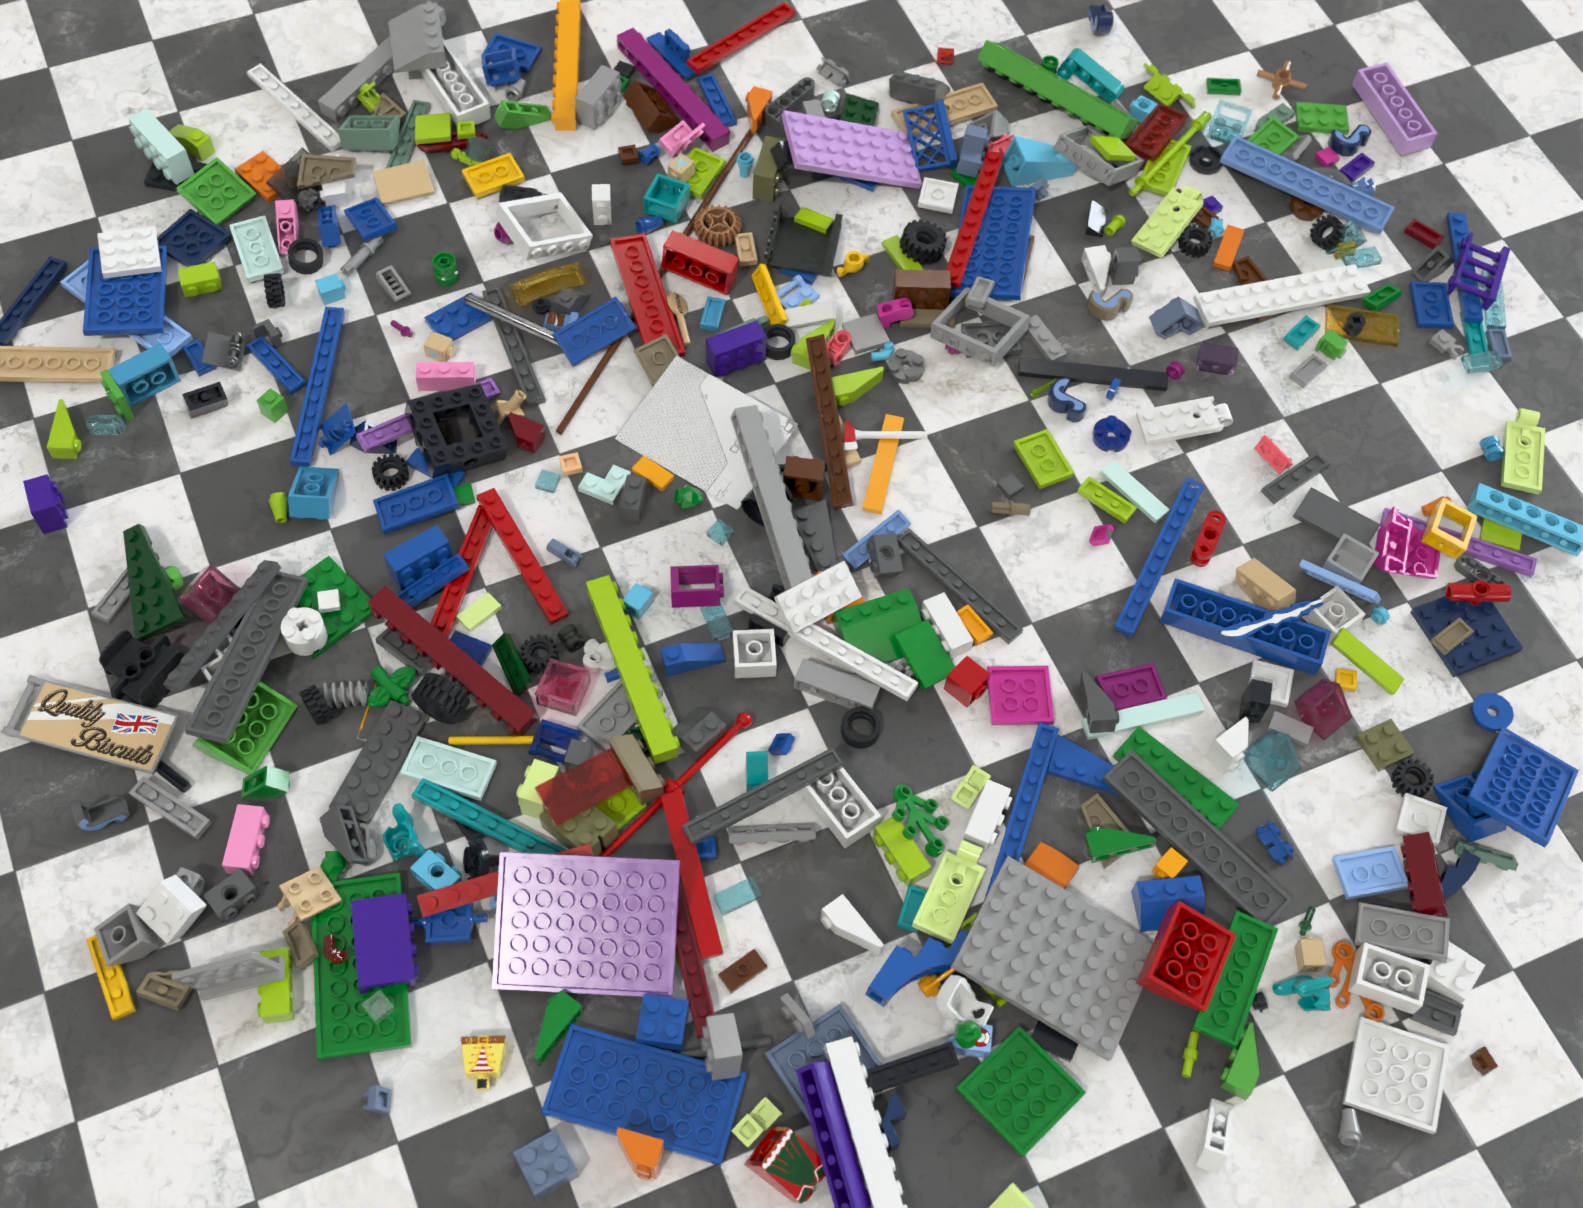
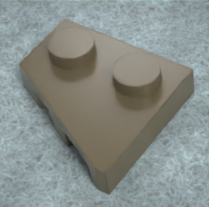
M384 93L381 94V100L375 106L374 114L371 115L400 116V122L407 116L406 112Z
M179 970L166 973L148 972L136 993L139 997L179 1011L193 988L172 980V973Z

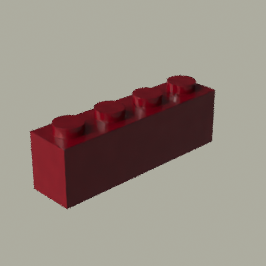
M1429 831L1403 836L1404 845H1401L1403 858H1407L1408 862L1404 863L1406 875L1411 877V881L1408 882L1410 894H1414L1415 900H1411L1413 911L1438 917L1448 916L1434 844Z

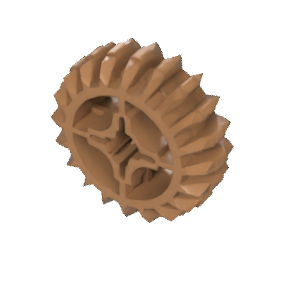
M720 204L717 207L711 205L710 208L705 206V209L700 210L699 214L696 215L694 222L695 234L698 240L705 244L714 245L716 248L718 246L725 248L726 244L731 246L732 242H735L737 234L741 233L742 220L738 212H734L733 208L728 209L727 205L721 207Z

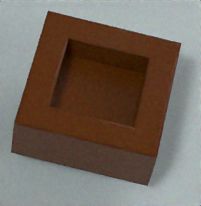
M635 144L618 147L622 165L639 162Z
M1485 1046L1470 1055L1474 1068L1480 1071L1482 1076L1498 1067Z

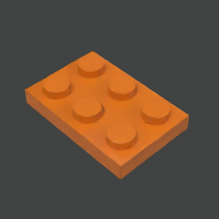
M261 151L234 169L235 173L268 203L297 185L296 179L264 151Z

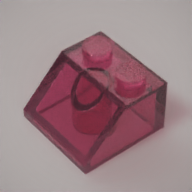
M1322 679L1294 701L1300 719L1307 725L1314 727L1313 731L1323 740L1327 739L1352 718L1339 683Z

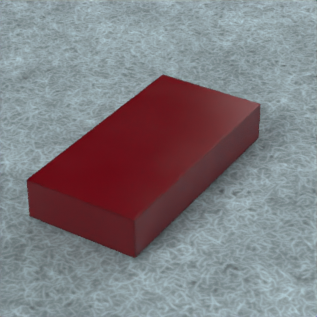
M1413 219L1404 231L1405 234L1432 250L1445 237L1416 219Z

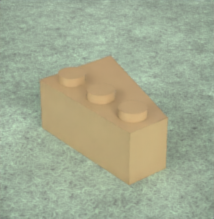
M1253 558L1236 568V584L1256 606L1274 611L1290 608L1291 604H1295L1296 589L1257 559Z

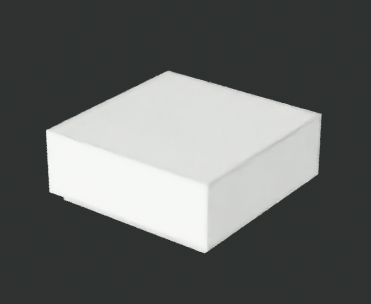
M338 589L317 592L320 613L341 610Z

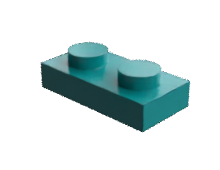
M1306 315L1285 335L1283 340L1299 350L1319 330L1321 325Z

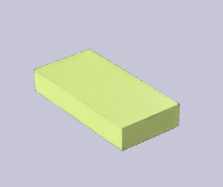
M488 592L456 617L469 632H472L500 611L502 607Z

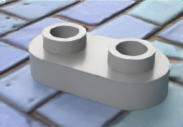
M360 823L358 827L370 863L359 865L367 867L376 858L375 831L371 825Z

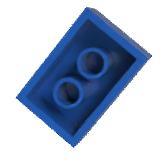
M437 525L383 554L389 575L401 591L453 557L450 543Z

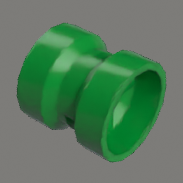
M1052 55L1045 56L1042 59V67L1054 74L1057 73L1059 60Z

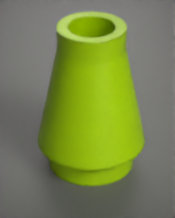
M283 492L271 494L269 504L275 517V522H287L288 497Z

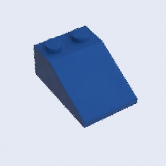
M1466 774L1434 785L1433 790L1441 804L1447 807L1446 812L1456 829L1471 843L1505 831L1507 825L1465 801L1475 782L1474 778Z

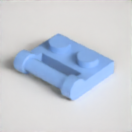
M796 275L790 283L776 291L783 310L799 307L801 302L807 298L812 303L819 299V294L805 283L800 275ZM795 287L799 288L786 299L782 298L785 294L790 292Z

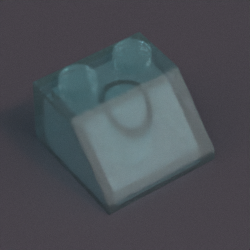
M1269 731L1244 752L1246 755L1244 758L1249 770L1272 792L1302 769L1290 736L1282 732Z

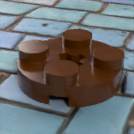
M1292 196L1289 203L1290 211L1292 209L1294 216L1303 221L1309 222L1315 218H1321L1325 211L1296 196Z

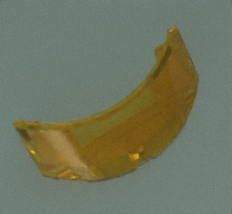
M572 262L529 275L515 283L509 284L508 287L520 308L538 298L562 291L563 288L585 285L587 281L581 263Z

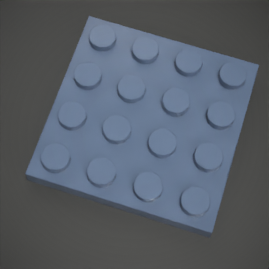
M841 1004L812 1022L816 1035L810 1039H807L802 1032L800 1034L797 1032L765 1053L766 1059L810 1125L796 1069L814 1062L827 1061L823 1050L826 1043L852 1037L854 1043L857 1042L860 1048L861 1055L858 1056L860 1065L864 1064L866 1070L882 1065ZM866 1078L865 1081L867 1084V1088H869V1084Z

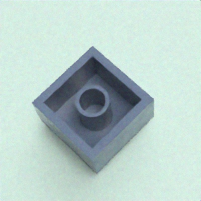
M556 1129L513 1152L536 1201L579 1177L578 1171Z

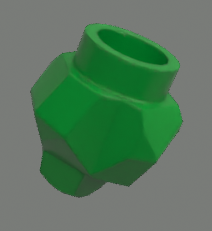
M687 485L682 488H676L674 493V503L679 504L684 509L696 507L704 499L703 494L697 488Z
M325 851V858H323L320 867L329 881L333 882L338 881L340 874L344 873L347 862L339 851Z
M971 1020L957 1023L953 1037L962 1049L974 1047L975 1042L982 1037L981 1028Z

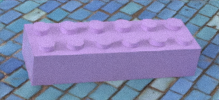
M1386 62L1359 69L1352 86L1399 154L1402 156L1431 148L1437 132L1389 64Z

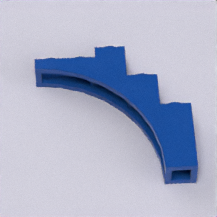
M961 930L949 949L945 948L944 944L939 940H933L929 937L916 957L908 949L896 945L869 985L865 995L882 1007H885L890 999L907 984L925 976L946 972L951 968L968 932Z

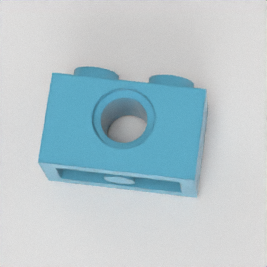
M430 849L410 867L413 876L430 891L462 882V873L453 865L449 867L445 863V858L440 853L436 852L434 854ZM436 872H443L442 876L433 877Z

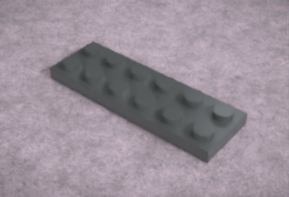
M390 700L331 801L329 809L335 804L352 806L356 820L369 825L404 764L416 737L421 734L429 716Z

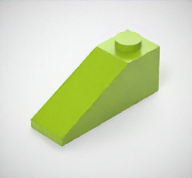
M178 124L169 131L187 152L201 162L215 153L211 137L198 128Z
M836 320L828 321L800 338L798 344H794L791 350V355H793L792 363L811 370L806 338L824 334L826 343H828L835 332Z
M883 367L832 377L837 406L853 403L880 383L883 379Z
M59 399L47 449L52 458L77 459L78 452L81 451L82 447L81 441L78 438L67 406L63 399Z

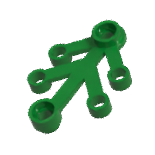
M903 784L897 785L893 790V799L897 803L895 810L892 812V818L897 822L903 821L907 815L904 810L906 805L909 815L906 827L902 831L903 836L909 840L913 839L917 834L915 827L917 823L928 841L925 846L926 853L933 858L939 857L944 851V842L939 838H935L927 823L943 831L949 825L948 819L944 816L936 818L928 814L934 813L938 808V803L934 799L926 801L914 795L908 786ZM915 804L924 808L926 812L918 809Z

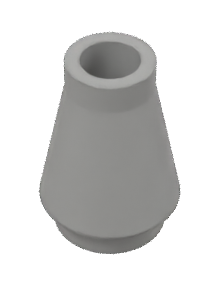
M523 79L518 80L506 88L505 96L509 101L516 102L521 99L524 87L526 86Z
M1350 1108L1342 1110L1338 1134L1341 1143L1347 1146L1360 1144V1139H1362L1356 1110Z

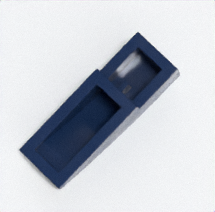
M1464 851L1457 858L1454 866L1449 864L1442 871L1440 878L1445 901L1451 898L1470 879L1481 858Z

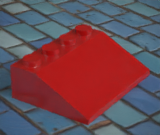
M1178 901L1167 908L1136 983L1156 995L1198 1011L1206 1012L1236 934Z

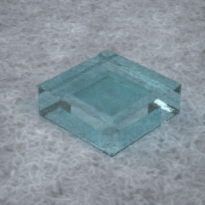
M541 470L535 488L554 494L561 478L560 474Z

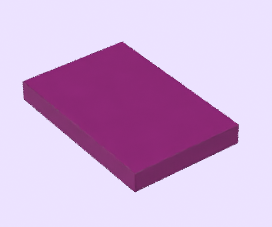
M1154 663L1097 675L1095 678L1097 685L1113 702L1115 711L1168 699Z

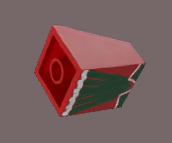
M772 1126L744 1163L746 1167L793 1203L802 1204L811 1197L812 1189L816 1183L821 1182L825 1177L820 1155L787 1127Z

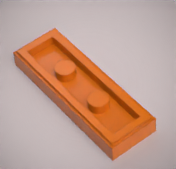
M1227 225L1213 267L1230 272L1244 229Z

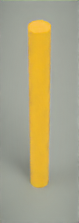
M534 736L449 737L448 743L449 745L534 744Z

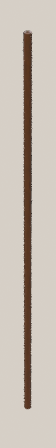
M750 128L684 229V235L689 237L694 229L696 215L699 214L700 210H704L705 206L708 207L735 165L737 157L751 140L754 134L751 133ZM660 267L658 272L662 279L667 270ZM631 312L629 318L634 323L635 319L633 313ZM625 336L609 346L557 427V434H563Z

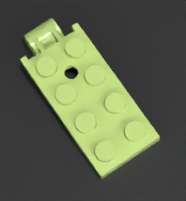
M1186 185L1180 194L1173 187L1131 240L1132 245L1163 258L1203 206V192Z
M1519 408L1516 414V422L1506 421L1503 446L1505 454L1502 460L1501 474L1502 487L1538 495L1542 491L1545 428L1536 427L1539 422L1540 412Z
M962 840L956 855L948 851L945 852L913 921L912 927L952 945L986 870L976 864L983 848ZM958 879L960 884H954L952 880Z

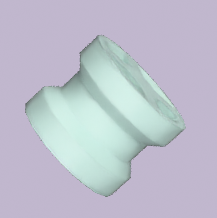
M825 91L820 102L822 109L826 112H834L840 101V96L836 91Z

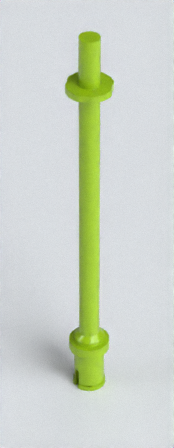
M1203 111L1198 118H1195L1191 122V128L1144 176L1136 177V185L1129 191V194L1135 196L1140 190L1148 189V181L1195 132H1201L1204 129V125L1212 118L1211 114Z

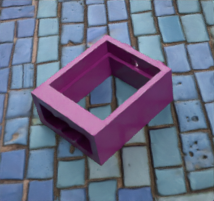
M719 565L670 567L672 608L720 606V598H724L723 573H719ZM714 583V589L679 590V585Z

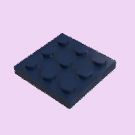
M191 208L157 237L158 246H167L168 256L185 267L204 264L232 239L230 232Z

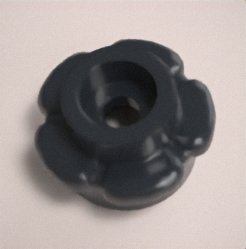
M538 298L532 303L533 310L539 315H544L549 311L550 302L545 298Z
M1262 991L1255 994L1252 1002L1253 1009L1259 1010L1261 1013H1263V1010L1268 1009V1004Z

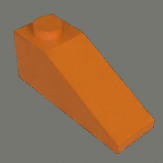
M753 86L751 91L747 92L745 98L752 134L756 133L763 121L765 108L772 102L773 91Z

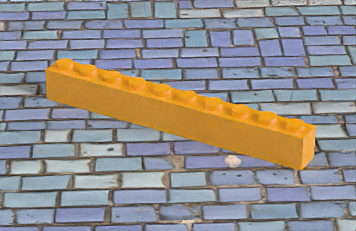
M560 0V2H557V12L559 14H556V24H559V26L555 27L556 36H558V38H555V48L558 49L554 50V58L557 61L554 62V73L556 75H553V85H556V87H553V98L555 100H552V110H555V113H551L552 123H555L556 131H576L577 112L575 98L578 95L580 0Z

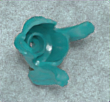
M397 803L392 809L397 825L394 828L388 827L383 833L385 846L389 850L393 861L413 855L420 858L426 850L419 841L414 829V819L402 804Z
M1300 975L1272 986L1276 995L1298 994L1302 997L1297 1003L1303 1011L1331 1010L1329 991L1333 980L1331 977L1324 976L1314 979L1309 975Z

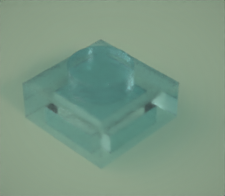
M720 519L707 531V536L721 546L734 534V528Z

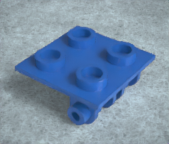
M348 403L344 404L321 424L324 436L319 439L318 444L321 448H328L329 455H332L356 434Z

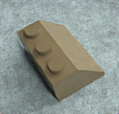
M632 734L609 738L611 754L641 806L663 795L665 782L660 774H655L653 770L655 765L649 756L646 758L642 752L645 749L640 739L635 740Z

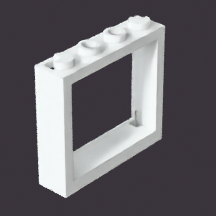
M562 193L498 203L495 217L526 261L589 249L593 235ZM558 211L574 235L532 242L516 218Z

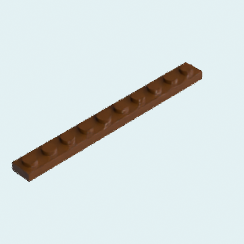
M822 334L806 338L833 506L836 510L854 506L826 338Z

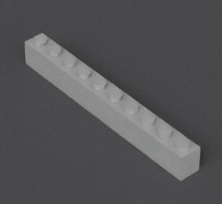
M438 6L442 27L446 23L445 10ZM390 36L318 100L320 111L323 115L338 122L360 102L357 96L361 93L359 89L364 84L368 83L370 85L374 81L376 83L375 88L394 70Z
M757 405L735 408L730 418L786 591L814 575L810 572L809 558L803 550V539L799 537L797 531V521L795 518L793 519L791 513L792 506L785 494L786 487L780 478V468L774 460V449L770 447L768 431L763 426V415L758 410Z

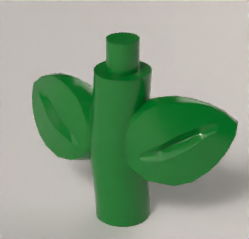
M381 665L375 667L370 675L379 686L369 693L367 698L368 706L373 708L384 707L388 705L391 699L408 706L411 700L408 698L409 693L405 689L413 683L416 669L412 666L400 667L390 677Z

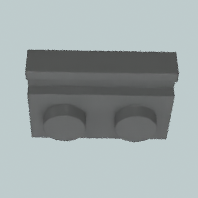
M1426 990L1423 1006L1414 1014H1411L1410 1019L1454 1037L1458 1031L1461 1010L1464 1005Z

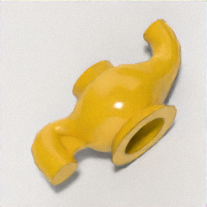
M858 251L848 252L845 256L843 268H837L838 277H843L847 273L855 274L860 271L864 262L869 263V255L861 254Z

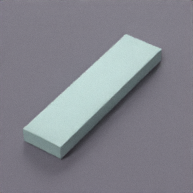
M1115 460L1101 470L1100 475L1155 524L1169 513V508Z

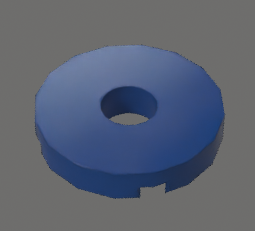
M1495 693L1479 695L1472 703L1470 709L1475 723L1489 732L1500 731L1502 726L1507 728L1512 723L1514 717L1513 708L1509 701ZM1487 709L1494 710L1497 716H1491Z

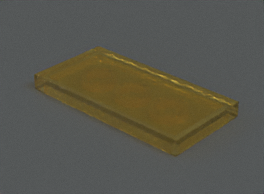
M1330 304L1326 305L1325 334L1331 329L1346 340L1398 347L1399 315ZM1352 313H1359L1366 320L1358 336H1350L1343 329L1348 316Z

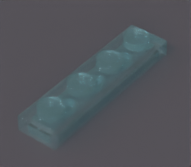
M1481 271L1482 276L1490 277L1487 271ZM1502 280L1496 300L1488 310L1484 309L1487 329H1505L1507 326ZM1482 284V290H1483V291L1486 290V287H1484V284Z

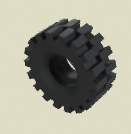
M919 219L918 222L913 220L912 223H907V226L904 228L899 242L900 249H902L903 254L907 253L906 257L908 259L913 258V262L920 261V264H924V262H927V264L935 263L941 258L947 244L946 233L942 232L943 229L941 227L937 228L936 223L930 224L929 220H926V222H923V219Z

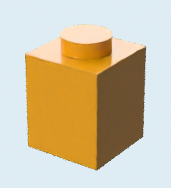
M1171 847L1158 861L1151 873L1154 874L1156 880L1176 878L1188 860Z

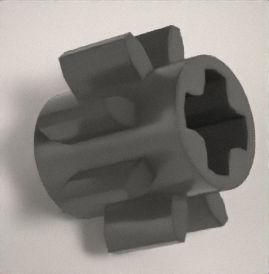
M309 188L308 191L302 190L298 196L299 206L308 212L311 209H318L321 204L320 194L312 188Z

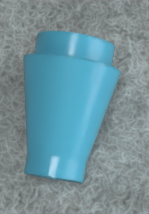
M742 152L737 157V164L742 178L750 176L754 163V158L749 152Z

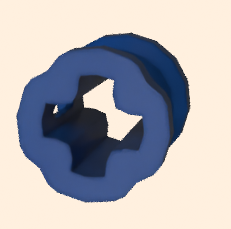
M650 143L648 148L638 151L639 160L644 165H648L650 160L661 156L659 147L655 143Z

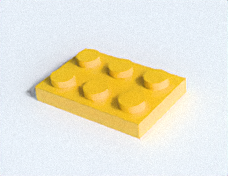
M511 153L461 170L465 181L476 199L500 191L503 185L514 186L525 182V176Z

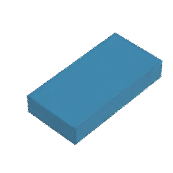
M707 297L700 329L718 332L725 307V299Z

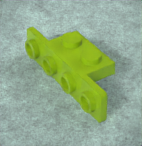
M1147 63L1143 65L1145 71L1152 76L1143 87L1146 92L1168 109L1178 98L1192 109L1196 108L1195 98L1191 94L1183 93V89L1175 83L1173 85L1168 76L1159 74L1158 69L1151 64L1149 66Z

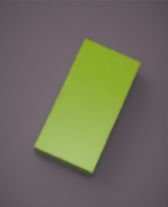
M802 207L796 214L794 222L826 234L834 224V219Z

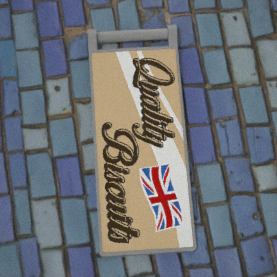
M29 675L27 679L28 684L7 726L3 727L2 734L145 773L155 774L180 719L178 715ZM36 686H41L20 730H15Z

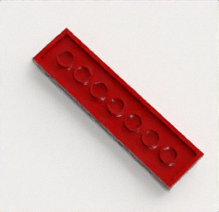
M646 234L610 239V246L643 345L667 334L679 356H685V349L672 311L668 305L667 296Z

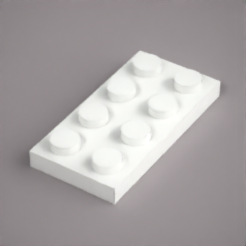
M841 561L780 593L774 599L791 634H794L862 596L845 561Z

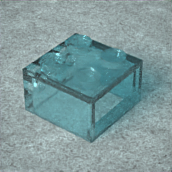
M1219 100L1206 137L1228 145L1235 135L1242 138L1252 110ZM1221 106L1246 113L1245 121L1219 114Z

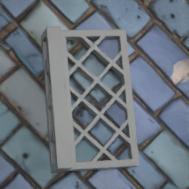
M250 952L172 973V980L199 990V999L205 1001L283 981L284 958L276 956L268 959L255 952Z

